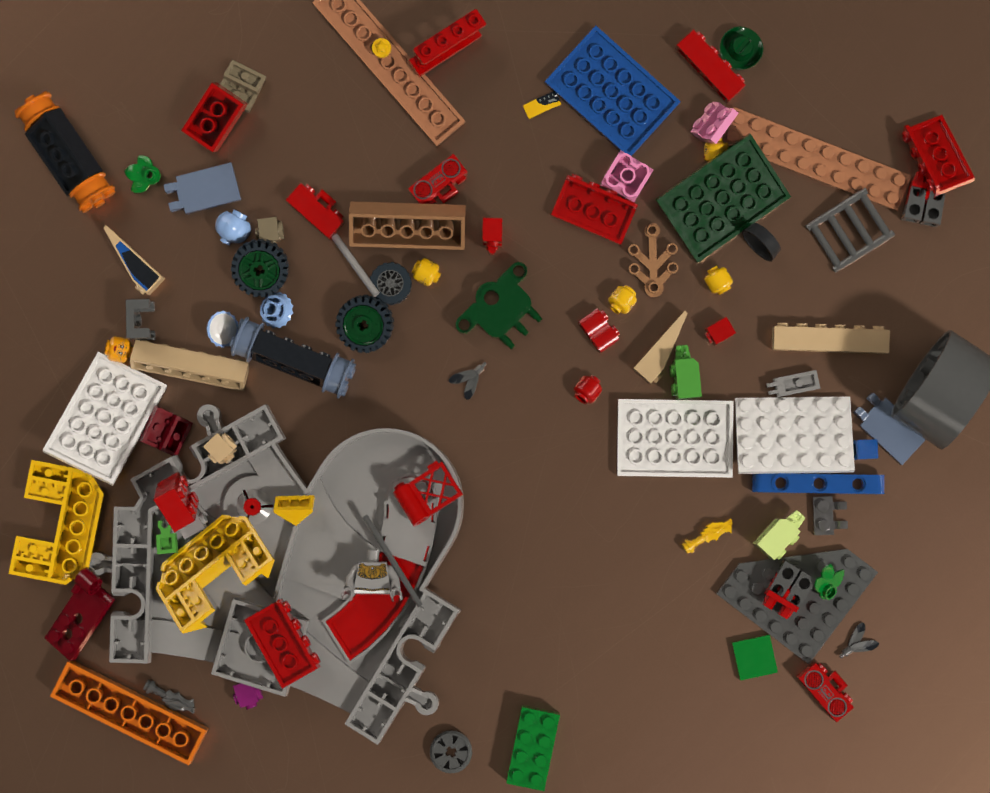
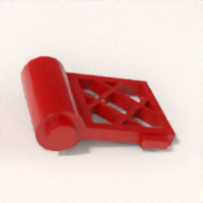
M436 460L427 466L429 470L407 484L401 482L394 487L393 495L413 527L423 523L431 515L463 495L443 462L438 463ZM440 468L445 473L443 482L433 480L434 472ZM421 480L429 481L427 492L419 491L415 484ZM432 482L443 484L440 495L430 493ZM445 485L453 486L457 494L452 497L443 496ZM429 496L440 498L438 506L431 510L427 504Z

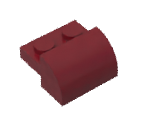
M155 405L139 441L172 456L178 455L193 422Z

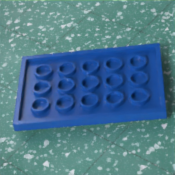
M597 26L586 35L544 82L616 148L631 156L681 102Z

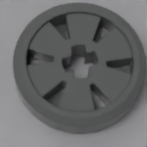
M443 731L431 743L430 758L435 767L442 772H460L467 767L471 760L472 745L469 739L459 731ZM448 747L456 749L454 752L455 756L452 757L450 754H446Z

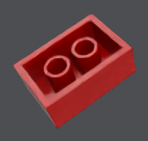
M212 82L181 131L211 152H218L248 103L219 83Z
M179 472L174 473L157 484L153 499L174 533L195 521L199 502L196 493L189 490L187 479L184 475L181 476Z

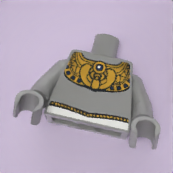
M367 550V561H359L358 564L352 567L346 576L344 589L341 592V599L343 600V596L348 594L350 595V601L353 599V594H390L392 602H394L393 597L395 595H399L400 600L403 599L399 576L393 566L388 565L387 561H379V550Z

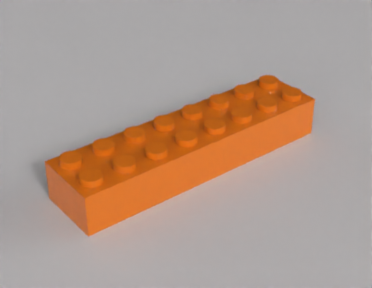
M67 661L50 697L187 765L193 762L209 730L208 727L76 661Z

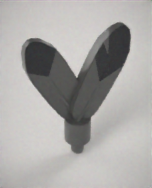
M487 363L479 364L474 370H467L452 375L449 378V383L459 384L467 381L464 397L466 400H469L475 393L479 374L485 370L484 367Z
M859 623L851 635L848 646L842 650V654L839 657H847L852 652L874 650L879 646V642L874 640L861 641L865 633V624Z

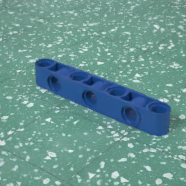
M752 474V492L884 494L885 475ZM779 477L785 482L782 488H777L775 485V481ZM817 478L823 481V486L820 489L814 486V481ZM855 479H859L861 482V487L858 490L852 486Z

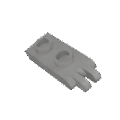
M817 370L774 378L773 383L766 384L767 388L775 387V390L768 391V395L776 394V397L820 389Z

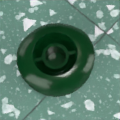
M733 27L721 39L722 60H727L732 69L744 70L751 68L759 62L763 55L762 40L756 32L749 28Z

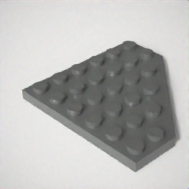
M848 549L782 557L779 560L766 559L739 563L716 594L809 664L878 572ZM783 559L815 579L821 577L823 568L828 564H832L834 572L841 569L845 570L843 580L837 587L836 595L831 600L820 598L819 592L813 586L798 611L793 612L788 619L778 614L783 605L778 601L772 610L762 604L766 596L764 592L774 578Z

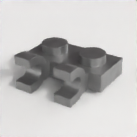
M832 496L813 497L814 535H834V529H848V521H833V510L847 509L846 501L833 502Z

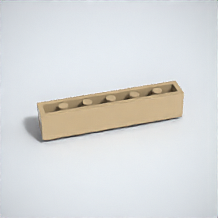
M777 323V326L772 327V350L889 353L890 330H884L885 326H873V329H865L863 325H854V329H848L846 325H835V328H827V324H815V327H808V324L798 323L796 327H789V323Z
M135 340L130 357L131 369L244 391L249 373V363L241 359L234 360L222 355H209L202 351L194 352L186 348L170 347L167 344L151 343L147 340Z

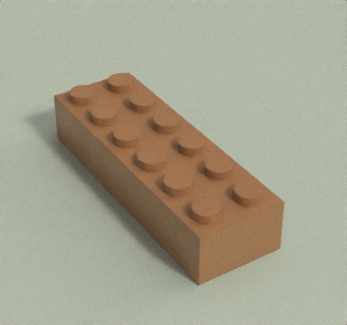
M350 202L349 246L465 250L466 205Z

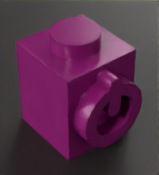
M237 683L233 686L235 691L233 698L236 705L239 704L240 708L246 707L247 710L256 707L257 702L263 699L261 689L242 683Z

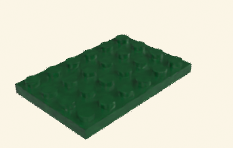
M748 133L655 200L694 260L698 263L791 196L753 136Z

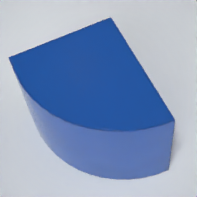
M877 439L853 440L854 460L878 458Z

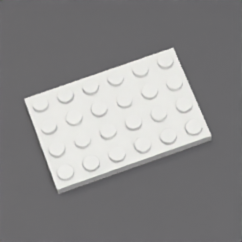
M98 352L43 448V452L113 486L141 436L155 405H158L167 385L135 369H131V367L123 363L110 361L106 355Z
M850 396L735 398L738 474L853 473L855 471Z
M618 399L617 476L733 478V401Z

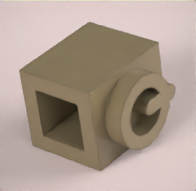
M277 217L257 219L258 228H255L257 240H270L274 244V242H281V239H284L282 220L278 221Z

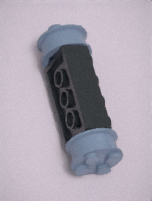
M249 317L240 319L237 326L238 334L232 337L229 345L231 347V356L238 355L246 358L248 363L253 359L256 362L322 388L323 393L325 391L336 394L338 399L340 396L345 397L349 387L348 379L353 378L356 370L355 359L349 361L339 357V353H336L332 361L330 355L325 352H314L311 347L304 344L301 346L294 344V341L287 337L279 338L276 336V333L270 330L264 332V323L259 325L249 321Z

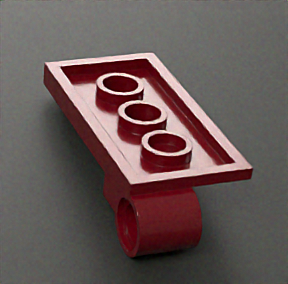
M89 568L82 569L76 575V584L71 590L73 593L72 597L45 636V639L69 661L76 660L115 600L113 596L101 587L102 580ZM78 614H81L83 618L80 624L77 622ZM69 629L72 631L71 639L67 638V631Z

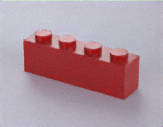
M693 29L676 45L675 49L714 91L728 103L746 86L744 84L745 80L739 73L735 74L731 70L732 66L727 60H722L718 56L719 52L714 46H709L705 42L706 38L701 32H696Z

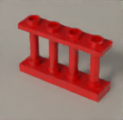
M474 9L415 47L413 52L416 56L411 58L408 63L417 76L421 77L480 39L482 35L478 30L486 26L485 20L478 10Z

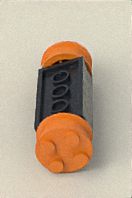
M44 91L36 97L31 95L25 99L24 105L14 111L15 117L21 119L25 125L26 137L66 196L75 198L79 204V211L85 213L93 206L95 208L102 206L105 203L104 199L116 193L115 187L109 185L105 179V172H103L60 106H55L51 100V93Z

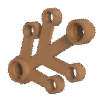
M649 223L644 229V234L649 241V259L640 251L638 245L632 244L628 248L629 255L636 257L649 270L650 278L640 271V266L637 263H632L628 268L631 275H635L645 284V293L650 297L660 296L664 289L663 283L672 274H675L679 268L677 263L670 262L667 265V270L657 278V270L671 255L676 254L678 247L675 243L668 244L666 250L657 259L656 237L660 233V228L655 223ZM650 227L656 229L654 234L649 233ZM669 246H674L675 252H670L668 250ZM636 247L637 253H631L630 248ZM675 265L676 270L670 271L669 266ZM632 266H636L638 268V271L636 273L631 271ZM652 284L657 285L658 289L656 291L651 290Z

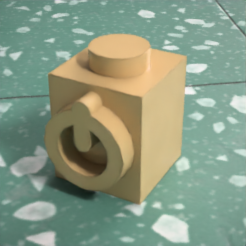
M225 432L223 434H215L203 446L209 452L207 456L215 464L217 462L219 464L229 463L235 457L234 453L237 451L235 449L237 447L236 443Z

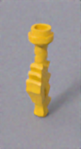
M730 518L726 522L706 525V529H703V532H700L701 535L696 539L684 541L682 544L683 549L687 554L695 552V547L704 541L707 543L711 540L717 541L725 532L732 534V519Z

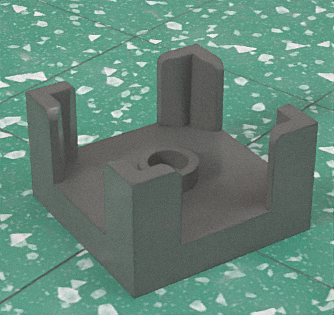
M150 299L126 300L127 339L132 341L156 340L155 331H150L149 328H140L142 325L140 312H154L155 302L150 301Z

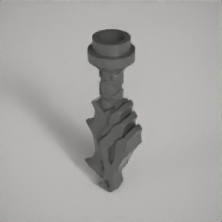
M148 679L143 688L146 691L145 693L153 692L163 698L161 700L164 701V704L168 705V708L173 711L187 710L192 714L195 713L194 699L186 700L180 695L179 691L173 693L171 690L165 691L156 686L155 681Z

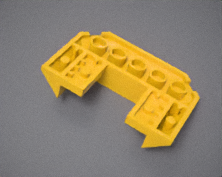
M31 460L24 498L62 506L54 542L16 536L9 574L66 585L74 580L82 569L89 568L104 492L93 476L77 468Z
M221 515L180 548L178 553H174L162 563L160 570L162 575L160 582H157L156 591L180 632L183 634L207 628L204 619L215 611L203 591L205 586L230 566H232L245 586L260 574L269 578L275 560L246 516L231 517L229 515Z

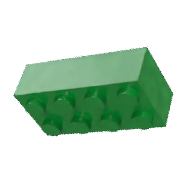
M526 705L521 706L506 784L545 791L560 718L559 712Z

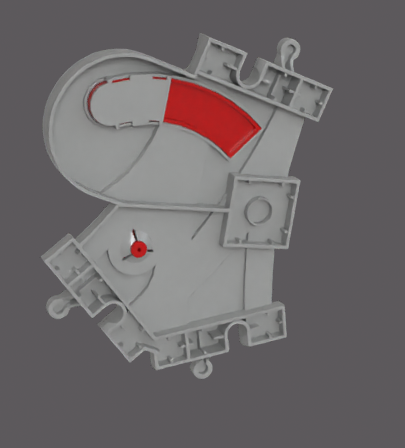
M206 404L199 408L197 420L202 426L206 427L208 436L189 447L193 456L201 464L199 476L195 479L188 478L184 473L182 462L178 455H175L130 479L140 498L135 507H114L112 556H107L101 552L92 553L89 569L96 575H103L106 572L112 573L111 593L113 596H126L134 593L141 600V609L136 615L126 611L112 612L110 620L109 662L148 664L151 663L152 653H160L213 662L212 675L284 697L288 696L290 686L351 713L345 725L377 745L383 739L405 702L415 705L420 714H433L439 706L437 695L434 692L423 691L415 686L426 666L419 661L411 660L405 656L403 646L408 639H416L422 643L424 648L435 653L455 618L461 612L460 608L427 589V586L458 536L464 513V495L431 515L423 523L413 527L393 492L396 485L401 482L405 484L411 482L428 471L427 466L437 460L438 463H444L463 493L459 476L449 458L435 444L415 433L391 428L367 430L346 439L334 448L319 467L309 486H307L278 445L286 437L268 405L265 404L227 426H224L221 421L222 414L218 407ZM225 432L236 443L237 447L235 449L237 451L234 453L235 457L229 463L219 464L217 462L215 464L207 456L209 452L203 446L215 434H223ZM442 468L434 472L433 480L444 481L445 473ZM176 472H179L181 476H185L189 483V490L191 492L194 491L198 496L197 510L205 514L208 520L207 526L221 515H229L231 517L246 516L275 560L269 578L260 574L245 586L232 566H230L205 586L203 591L215 611L204 619L207 628L184 634L180 632L156 591L157 582H160L162 571H160L162 563L174 553L157 554L156 535L161 534L157 521H163L164 528H167L169 523L153 499L157 484ZM421 480L415 485L419 491L427 492L429 481ZM432 482L430 493L440 495L443 484ZM445 485L443 496L452 497L457 494L453 486ZM276 496H315L313 512L297 526L278 516L273 511ZM429 496L427 504L431 510L438 506L440 498ZM365 515L369 516L423 605L419 608L401 579L400 590L403 596L402 600H400L399 595H395L393 597L394 602H392L390 594H353L352 601H350V595L345 594L343 600L341 599L346 576L359 561H367V550H379V561H387L388 565H391L362 518ZM176 531L178 550L201 531L185 540L180 531ZM281 598L284 601L287 600L292 608L290 613L293 618L296 617L300 622V631L303 636L306 635L311 642L309 647L313 653H317L321 661L319 663L320 668L283 689L244 621Z

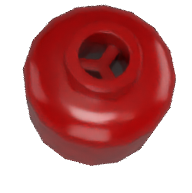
M593 375L582 376L574 387L575 398L583 404L595 402L602 392V387L599 384L600 380Z

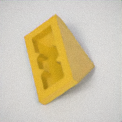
M276 496L273 511L278 516L297 526L313 512L315 496Z

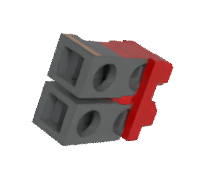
M917 171L913 180L909 183L901 220L912 223L920 222L922 225L937 228L941 224L945 193L935 196L933 191H929L926 185V177Z
M783 559L774 578L764 592L766 596L762 604L772 610L778 601L783 604L778 614L788 619L793 612L798 611L800 605L814 586L816 579Z

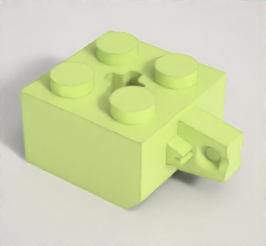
M796 510L786 519H775L753 544L769 559L779 560L787 552L785 548L790 544L793 545L800 538L798 534L801 531L798 528L805 517Z

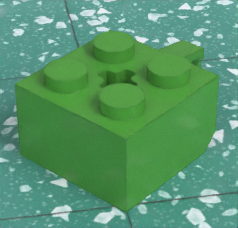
M688 345L676 346L675 360L669 366L670 377L674 379V384L671 385L672 396H675V400L702 397L699 362L691 358Z

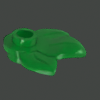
M139 155L137 164L129 165L124 171L125 175L133 181L131 191L134 193L147 191L150 185L156 184L161 178L159 169L153 166L152 160L144 155ZM150 172L153 174L151 178H149Z
M828 564L823 568L821 577H818L814 584L820 598L831 600L836 595L837 587L843 580L845 570L841 569L834 572L832 564Z

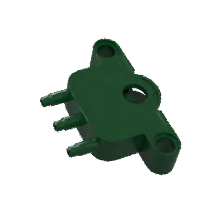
M516 262L497 279V282L491 281L481 285L476 292V302L456 320L457 331L461 334H468L479 325L490 337L499 338L506 346L513 349L515 344L506 334L515 327L526 336L529 331L520 320L527 313L537 322L542 320L539 313L531 306L529 295L518 285L527 275L526 265L522 262ZM515 267H522L524 274L516 276L513 273ZM491 291L497 293L499 296L498 302L494 305H488L484 301L486 293ZM467 320L470 323L469 328L461 330L459 328L460 321Z

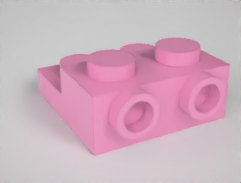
M719 102L709 103L705 107L702 117L694 122L691 133L702 142L717 144L738 115V112L733 108L723 106Z

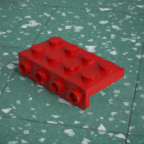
M943 115L911 127L908 124L904 126L902 138L905 143L909 144L910 154L913 159L917 160L919 172L926 177V185L929 191H933L935 196L975 180Z
M567 175L551 216L621 245L638 204L626 197L617 196L618 193L611 189H607V191L600 189V185L590 181L588 184L582 181L583 178L578 175Z
M283 598L244 620L282 689L321 667L319 665L321 662L316 652H312L309 647L311 645L309 638L306 635L303 636L300 631V622L296 617L293 618L290 613L292 608L288 601H284Z

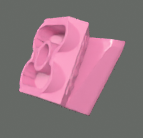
M620 150L603 178L601 186L614 190L635 202L653 169Z

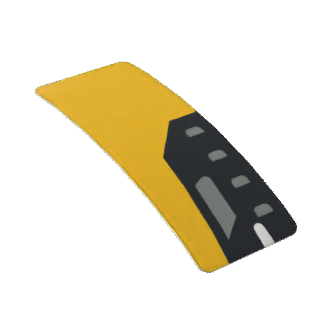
M553 91L523 105V108L528 118L531 119L561 105L558 95Z

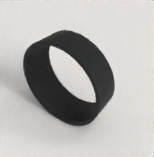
M753 223L742 231L746 243L764 260L772 262L780 252L781 247L778 241L762 225Z

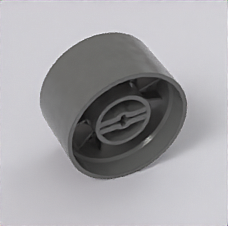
M948 330L933 345L913 372L892 409L891 417L941 450L946 448L966 427L990 391V355L952 330Z

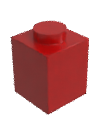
M725 317L706 328L705 331L707 333L704 335L707 341L715 346L736 334L728 318Z

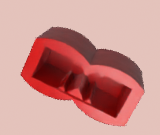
M597 308L580 320L578 324L598 352L601 353L620 340L618 337L620 333L614 325L610 326L607 320L609 318L603 310L599 311Z

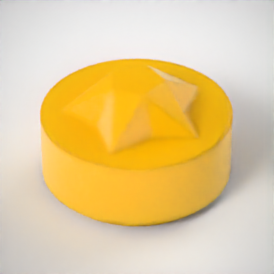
M384 38L375 40L372 44L373 54L378 58L388 57L391 53L390 42Z

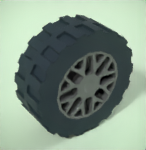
M383 263L377 266L370 276V280L380 292L376 298L383 300L384 304H399L411 292V277L408 271L398 263Z

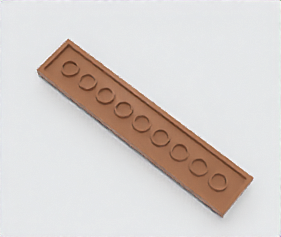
M314 0L312 2L315 8L436 147L466 122L425 74L421 77L417 76L408 63L411 58L361 0ZM379 38H384L390 42L391 53L386 58H378L373 54L372 44Z
M733 107L738 112V115L721 137L723 142L728 143L729 147L750 133L769 163L852 195L866 188L868 191L867 196L871 202L893 211H898L911 175Z

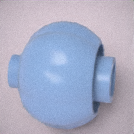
M235 209L232 213L229 211L221 213L215 223L216 232L221 237L220 241L229 246L231 243L244 242L251 232L250 223L246 221L247 215Z

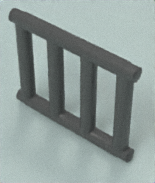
M866 188L853 194L805 225L809 231L813 232L834 265L833 271L835 273L895 236V233L888 229L870 201ZM860 199L883 234L874 241L851 207L853 203ZM842 210H845L866 246L856 251L834 216ZM827 220L850 255L842 261L838 259L818 227Z

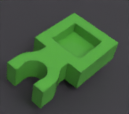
M157 521L158 528L161 531V534L156 535L157 554L178 553L177 533H172L170 525L164 528L163 521Z

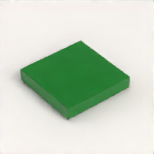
M770 635L732 642L740 681L778 673Z

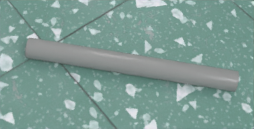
M333 235L331 239L372 296L376 297L379 295L380 292L339 235Z

